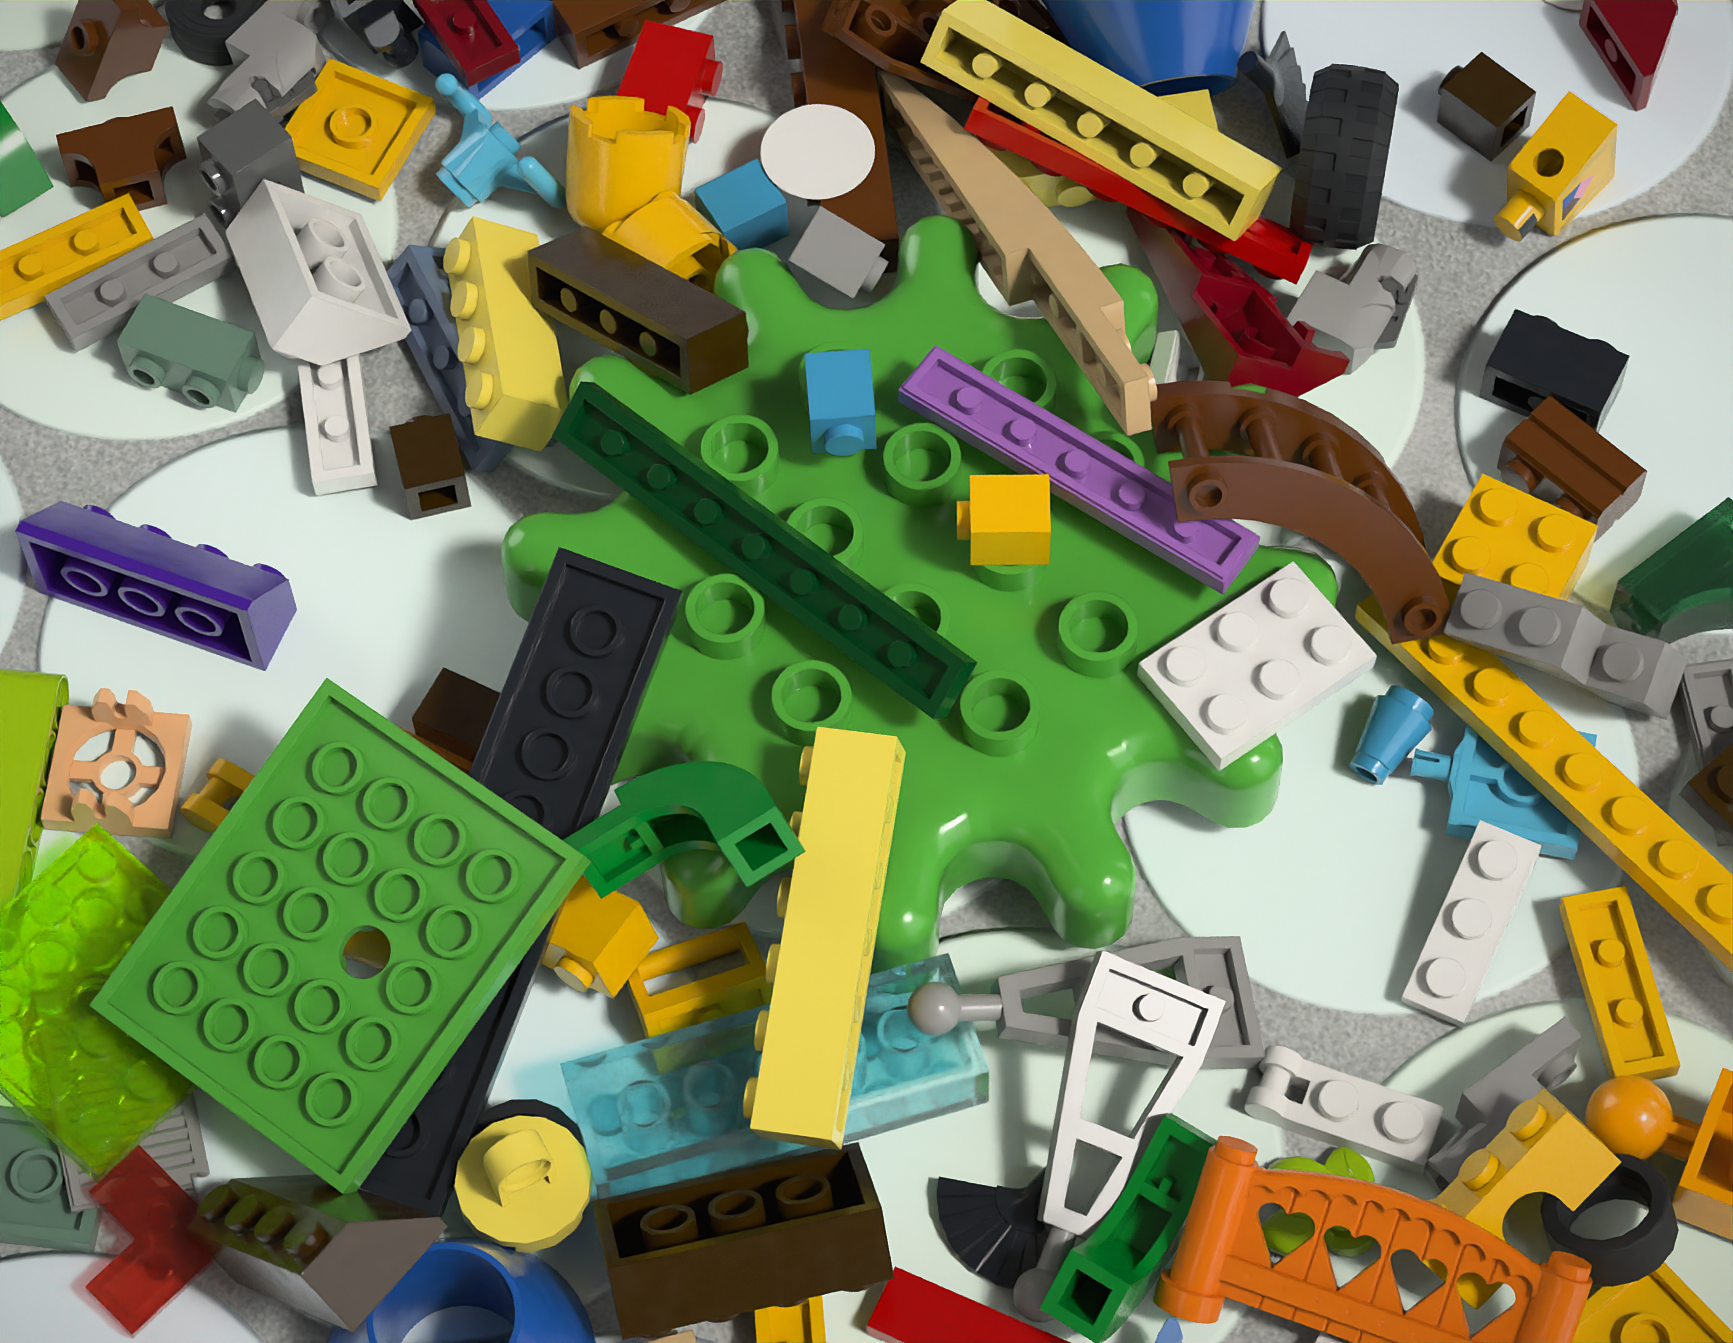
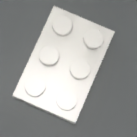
M1293 561L1139 662L1137 676L1218 771H1220L1374 668L1377 655Z

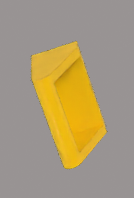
M745 921L649 952L626 981L657 1067L755 1035L758 1015L761 1010L770 1011L773 984L766 983V964ZM740 950L745 963L744 966L650 997L643 983L644 981Z

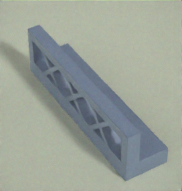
M408 245L387 271L411 328L405 340L443 413H450L455 436L473 471L493 472L515 445L474 434L471 410L465 402L467 385L463 362L458 358L459 337L456 319L452 316L450 310L452 298L450 282L439 270H444L443 259L446 248ZM552 437L545 447H553L557 440Z

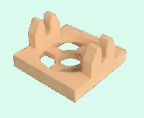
M100 688L93 698L92 707L63 705L40 818L44 829L171 839L193 726L190 715L154 712L151 701L137 690H128L125 704L117 702L115 694L109 688ZM106 731H115L112 751L103 754L96 762L73 760L76 752L89 739ZM137 733L146 735L158 745L164 756L165 767L141 764L139 758L133 754ZM125 761L136 767L134 780L122 789H110L101 783L102 772L111 763ZM70 782L94 783L98 793L103 796L102 803L97 802L95 795L89 789H80L74 795ZM142 787L158 788L144 803L133 807L132 802L128 799L134 796Z

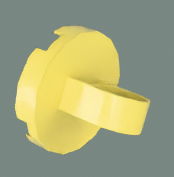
M518 1115L492 1123L471 1139L458 1160L454 1186L463 1219L479 1239L490 1243L493 1241L501 1246L515 1247L516 1252L531 1253L557 1245L578 1228L583 1219L582 1213L589 1203L590 1194H592L593 1179L583 1146L567 1128L543 1117Z

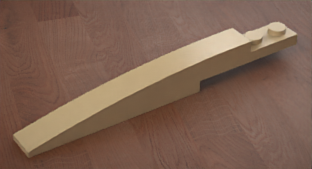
M886 70L878 71L884 124L947 216L959 219L972 232L977 241L979 263L1007 304L1012 306L1030 300L1035 302L1127 436L1151 430L1150 402L1157 399L1155 378L1147 363L1139 364L1132 354L1131 346L1125 333L1124 301L1109 280L1053 213L988 148L902 77Z

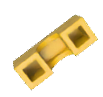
M1543 1087L1533 1099L1526 1100L1518 1105L1510 1114L1506 1127L1484 1149L1472 1153L1463 1162L1458 1176L1437 1198L1428 1201L1470 1220L1510 1244L1503 1236L1502 1224L1507 1210L1518 1198L1532 1192H1546L1559 1198L1574 1212L1621 1161L1591 1130ZM1437 1259L1422 1261L1444 1282L1448 1279V1270L1441 1261ZM1472 1272L1463 1274L1457 1280L1460 1297L1476 1311L1504 1284L1496 1282L1487 1285L1481 1275Z

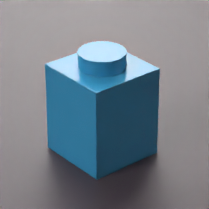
M758 159L694 189L696 210L720 231L737 250L753 247L762 249L789 236L787 201L777 186L770 180Z
M857 349L804 353L812 454L830 453L837 456H848L861 450L877 449L870 350Z

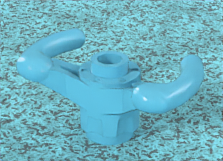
M449 73L441 74L436 80V89L464 117V124L460 142L441 161L443 167L436 173L438 178L469 208L477 200L482 203L499 187L539 194L552 207H565V188L532 156H525L518 160L514 155L522 146L497 121L492 125V114L457 78Z

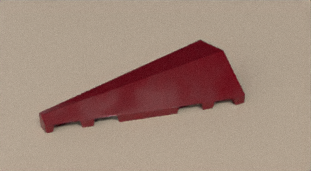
M1129 206L1127 207L1125 213L1208 381L1230 382L1231 387L1252 383L1299 397L1344 374L1351 360L1341 351H1331L1319 348L1313 344L1312 340L1315 329L1305 321H1297L1292 326L1275 306L1277 298L1224 254L1196 247L1191 243L1193 236L1174 227H1158L1147 221L1141 212Z

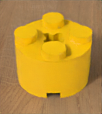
M664 191L658 194L651 203L637 210L624 222H614L602 233L607 238L714 294L715 276L721 264L726 258L738 251L688 201L681 199L672 191Z

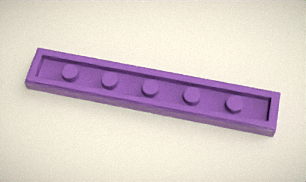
M936 345L898 390V402L1021 475L1049 474L1051 493L1222 595L1259 548L1260 536L1232 519H1203L1178 523L1171 483Z

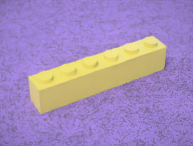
M956 0L945 8L940 15L920 61L1233 241H1236L1259 218L1283 170L1277 164L987 0Z
M817 727L814 746H805L803 749L799 768V783L801 786H807L803 812H793L790 826L806 852L795 858L792 878L783 877L780 883L777 898V915L780 918H785L781 944L772 943L767 957L766 983L774 985L770 1011H760L754 1037L755 1050L762 1052L758 1078H749L743 1101V1116L746 1119H751L750 1129L761 1139L842 1150L906 755L897 736Z

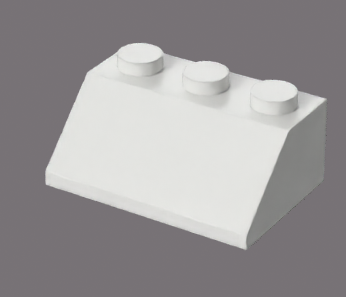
M263 179L225 233L271 349L287 359L299 358L324 366L405 339L411 331L410 325L362 214Z

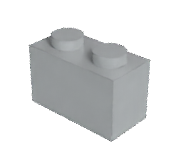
M821 206L818 207L788 258L790 262L853 299L859 288L870 294L889 263L879 256L885 244Z

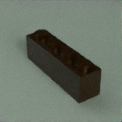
M584 226L527 251L532 306L691 395L749 368L747 342L749 328L745 311L593 229Z

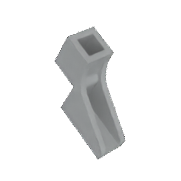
M1467 572L1464 574L1444 630L1447 636L1571 682L1598 695L1608 703L1667 720L1688 661L1668 643L1606 625L1581 605Z

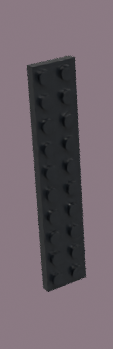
M558 547L468 775L561 840L598 819L683 602V591ZM568 895L359 1189L430 1213L442 1219L454 1189L458 1160L476 1133Z

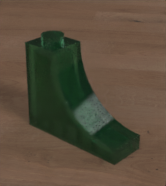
M1727 497L1618 580L1609 611L1613 615L1618 628L1661 640L1668 644L1697 633L1733 629V500L1730 497Z

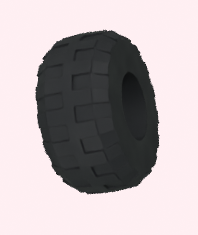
M1332 63L1330 66L1314 72L1302 134L1289 229L1301 237L1303 241L1323 247L1357 250V248L1374 242L1399 92V84L1386 74V71L1363 66Z

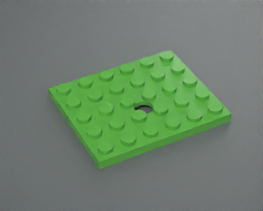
M326 677L89 1006L342 1194L354 1192L361 1186L591 861ZM375 929L382 931L390 943L391 951L387 965L379 974L371 978L358 979L352 977L347 972V961L343 954L346 943L359 931L369 932Z

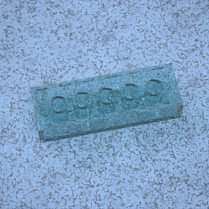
M949 953L870 975L843 1144L989 1102V1069L972 1021L957 1022L955 1027L949 1032L939 1036H930L919 1032L908 1018L907 1003L909 997L918 986L924 983L941 982L950 986L957 995L963 994ZM771 1003L560 1063L567 1098L587 1156L597 1200L828 1149L761 1139L750 1129L751 1119H746L743 1116L746 1085L750 1077L758 1078L762 1052L756 1051L754 1046L756 1023L760 1011H770Z

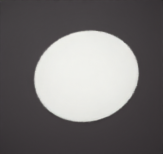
M812 104L792 109L777 118L763 137L760 155L766 174L780 189L796 197L821 200L843 195L857 187L866 178L874 162L875 145L867 126L853 113L832 105Z

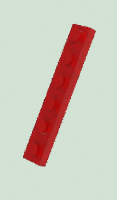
M981 96L976 101L966 122L964 130L975 134L977 139L985 146L998 151L1009 150L1029 159L1039 171L1054 177L1065 176L1086 186L1087 190L1100 200L1125 204L1141 212L1147 221L1158 227H1174L1195 237L1201 246L1211 252L1219 254L1229 253L1250 263L1259 274L1269 279H1285L1296 285L1307 265L1314 243L1303 241L1301 237L1288 227L1260 215L1236 241H1233Z

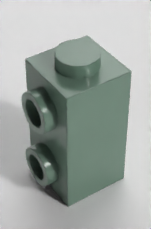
M146 293L117 340L127 374L135 381L149 388L155 389L162 386L182 393L191 402L204 408L218 406L236 413L246 394H253L258 389L264 375L265 363L260 355L255 332Z

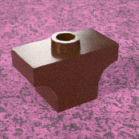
M78 0L54 64L85 101L105 99L110 89L124 77L152 70L169 24L148 0Z
M173 106L129 117H115L101 124L56 134L60 155L71 188H91L102 195L105 203L129 193L138 211L168 204L164 190L165 176L175 164L187 159Z

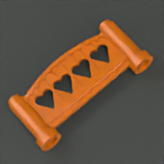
M1219 1136L1216 1145L1208 1150L1172 1267L1161 1272L1153 1296V1302L1160 1309L1191 1322L1202 1324L1216 1323L1219 1320L1225 1298H1229L1353 1343H1572L1593 1280L1589 1276L1592 1265L1576 1255L1553 1251L1549 1262L1539 1264L1533 1262L1522 1252L1486 1229L1435 1203L1394 1188L1351 1177L1302 1170L1266 1169L1258 1166L1259 1163L1255 1160L1258 1149L1254 1145L1239 1138ZM1266 1203L1279 1204L1284 1208L1287 1215L1296 1212L1305 1213L1311 1217L1315 1225V1232L1311 1237L1275 1264L1271 1262L1258 1216L1259 1208ZM1333 1226L1345 1227L1351 1232L1354 1239L1363 1235L1371 1236L1381 1246V1256L1341 1287L1337 1285L1324 1239L1325 1231ZM1400 1249L1413 1251L1421 1262L1427 1259H1437L1448 1270V1279L1407 1311L1403 1308L1391 1265V1255ZM1469 1272L1481 1275L1487 1285L1496 1282L1505 1283L1515 1293L1513 1305L1474 1334L1470 1332L1457 1286L1459 1277Z

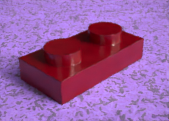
M412 0L413 5L468 87L521 62L519 47L487 0Z

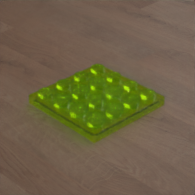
M95 823L0 910V1094L99 1184L173 1113L198 1086L89 1006L172 891L98 823Z

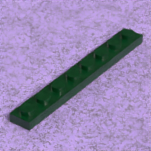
M580 382L552 434L553 438L932 719H946L978 663L598 384L595 382Z

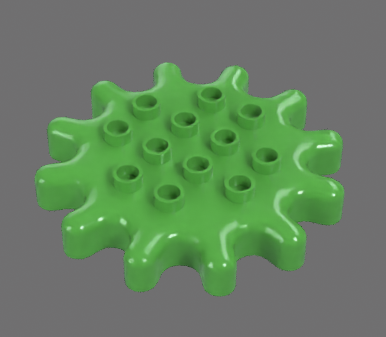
M940 214L922 217L910 226L902 237L898 250L897 275L893 288L882 299L868 306L848 310L828 308L813 301L801 289L788 265L775 252L757 247L736 251L723 261L716 273L714 295L746 312V321L749 328L747 338L749 368L690 395L626 358L612 354L594 357L577 369L569 386V402L581 381L595 382L978 663L946 719H932L625 490L613 502L596 511L583 513L540 512L525 515L511 525L504 536L500 548L501 564L510 605L518 616L529 623L558 547L683 591V602L611 785L627 778L644 775L675 764L696 761L732 764L745 769L762 782L790 825L793 812H803L807 786H801L799 783L800 760L804 747L814 746L817 727L898 737L906 755L869 977L874 982L895 987L910 985L923 978L935 963L939 945L940 918L945 902L956 889L972 881L986 878L1009 879L1026 887L1039 902L1052 927L1063 940L1077 947L1089 949L1112 945L1125 935L1132 923L1137 875L1133 859L1116 831L1115 825L1118 820L1130 809L1145 802L1169 800L1184 805L1212 822L1225 827L1247 828L1261 822L1272 812L1278 798L1283 766V747L1275 733L1218 771L1137 676L1139 662L1293 561L1335 608L1338 585L1331 565L1314 551L1299 547L1265 546L1259 544L1257 551L1222 595L1051 492L1049 565H970V540H957V501H970V475L1021 474L898 402L899 388L935 345L1171 483L1168 461L1183 459L1181 450L1157 453L1152 429L1127 436L1044 316L1017 317L1003 313L985 301L979 292L977 241L972 232L959 219ZM1122 263L1102 266L1099 269L1124 301L1125 333L1128 337L1132 354L1139 364H1148L1155 348L1159 309L1158 293L1153 282L1139 268ZM869 349L876 416L877 449L861 450L848 456H837L830 453L812 454L804 353ZM1252 383L1231 387L1232 389L1249 390L1259 393H1265L1266 387ZM1208 449L1210 456L1239 455L1255 457L1232 451ZM706 849L680 853L660 863L664 898L670 912L683 924L697 929H715L730 923L744 910L758 889L773 875L793 868L795 859L751 886L746 887L725 854Z

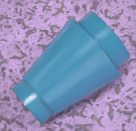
M1392 685L1385 695H1377L1355 750V756L1349 764L1350 768L1363 779L1376 785H1383L1386 778L1393 773L1432 730L1429 721L1434 714L1433 708L1420 696L1400 686Z

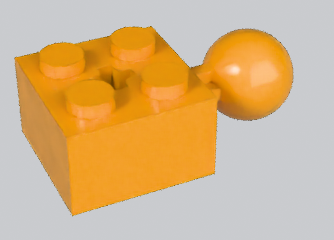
M1722 1068L1701 1124L1674 1115L1665 1093L1648 1079L1634 1075H1622L1602 1083L1593 1092L1587 1103L1585 1112L1586 1127L1614 1154H1628L1645 1160L1657 1152H1661L1686 1162L1672 1199L1676 1218L1733 1240V1071Z

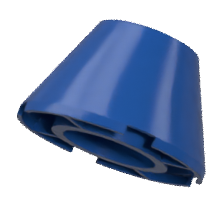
M1042 0L1072 49L1158 97L1208 89L1210 97L1231 89L1237 83L1240 72L1237 68V63L1240 56L1244 54L1256 0Z
M454 1237L436 1240L354 1332L333 1324L327 1343H402L409 1331L427 1316L450 1307L473 1306L492 1311L506 1319L513 1326V1332L508 1343H596L593 1327L584 1305L568 1281L556 1269L532 1253L516 1252L515 1247L501 1246L493 1241L490 1243L479 1239V1237Z

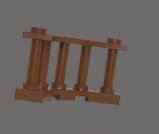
M1213 380L1177 381L1156 384L1157 399L1150 402L1152 436L1157 453L1181 450L1183 459L1168 461L1178 523L1203 519H1240L1278 525L1302 533L1336 552L1358 571L1370 586L1381 605L1391 644L1445 634L1444 630L1451 613L1450 603L1439 573L1426 552L1423 533L1410 498L1402 483L1400 484L1398 478L1386 465L1381 453L1357 430L1334 414L1306 400L1274 389L1266 388L1265 393H1259L1249 390L1232 389L1230 382ZM1208 449L1232 451L1255 457L1239 455L1210 456Z

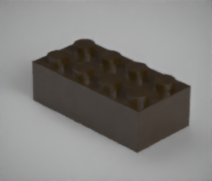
M859 1142L842 1145V1150L823 1149L592 1201L622 1340L635 1337L656 1338L669 1333L674 1328L705 1321L712 1323L727 1322L736 1318L741 1313L772 1306L793 1307L805 1302L808 1298L838 1291L859 1292L872 1287L875 1283L894 1279L882 1206Z

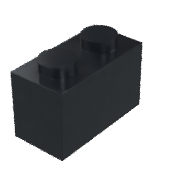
M1515 308L1485 365L1479 397L1529 417L1530 413L1548 396H1552L1599 433L1622 388L1630 355L1616 350L1615 347L1606 341L1589 339L1564 329L1548 317L1541 315L1533 316Z

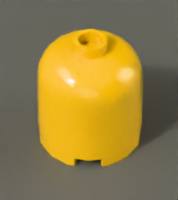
M637 97L587 98L586 110L572 105L569 113L565 180L566 205L572 219L581 227L587 226L602 234L609 225L617 221L624 222L633 213L651 203L658 194L664 191H672L680 197L691 127L688 115L672 106H668L666 116L644 111L645 100Z

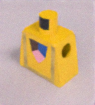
M1569 91L1511 161L1507 169V203L1493 217L1494 223L1499 230L1510 239L1518 242L1535 225L1549 235H1558L1614 178L1618 124Z

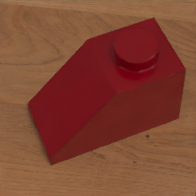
M1584 0L1579 26L1635 112L1645 109L1670 42L1675 18L1678 15L1677 0Z

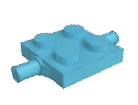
M1467 723L1464 738L1456 748L1454 756L1415 748L1410 775L1448 782L1451 806L1445 835L1471 840L1481 820L1541 845V854L1575 860L1581 830ZM1578 731L1594 747L1596 746V734Z

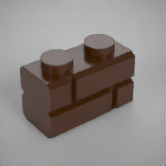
M1548 396L1530 413L1527 420L1524 419L1505 437L1497 464V469L1501 471V477L1505 484L1598 525L1594 543L1613 526L1616 519L1619 520L1638 501L1647 475L1646 469L1552 396Z

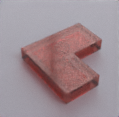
M140 1145L89 1190V1196L133 1242L85 1286V1291L132 1339L215 1262L203 1247L185 1230L198 1215L197 1208L199 1205Z

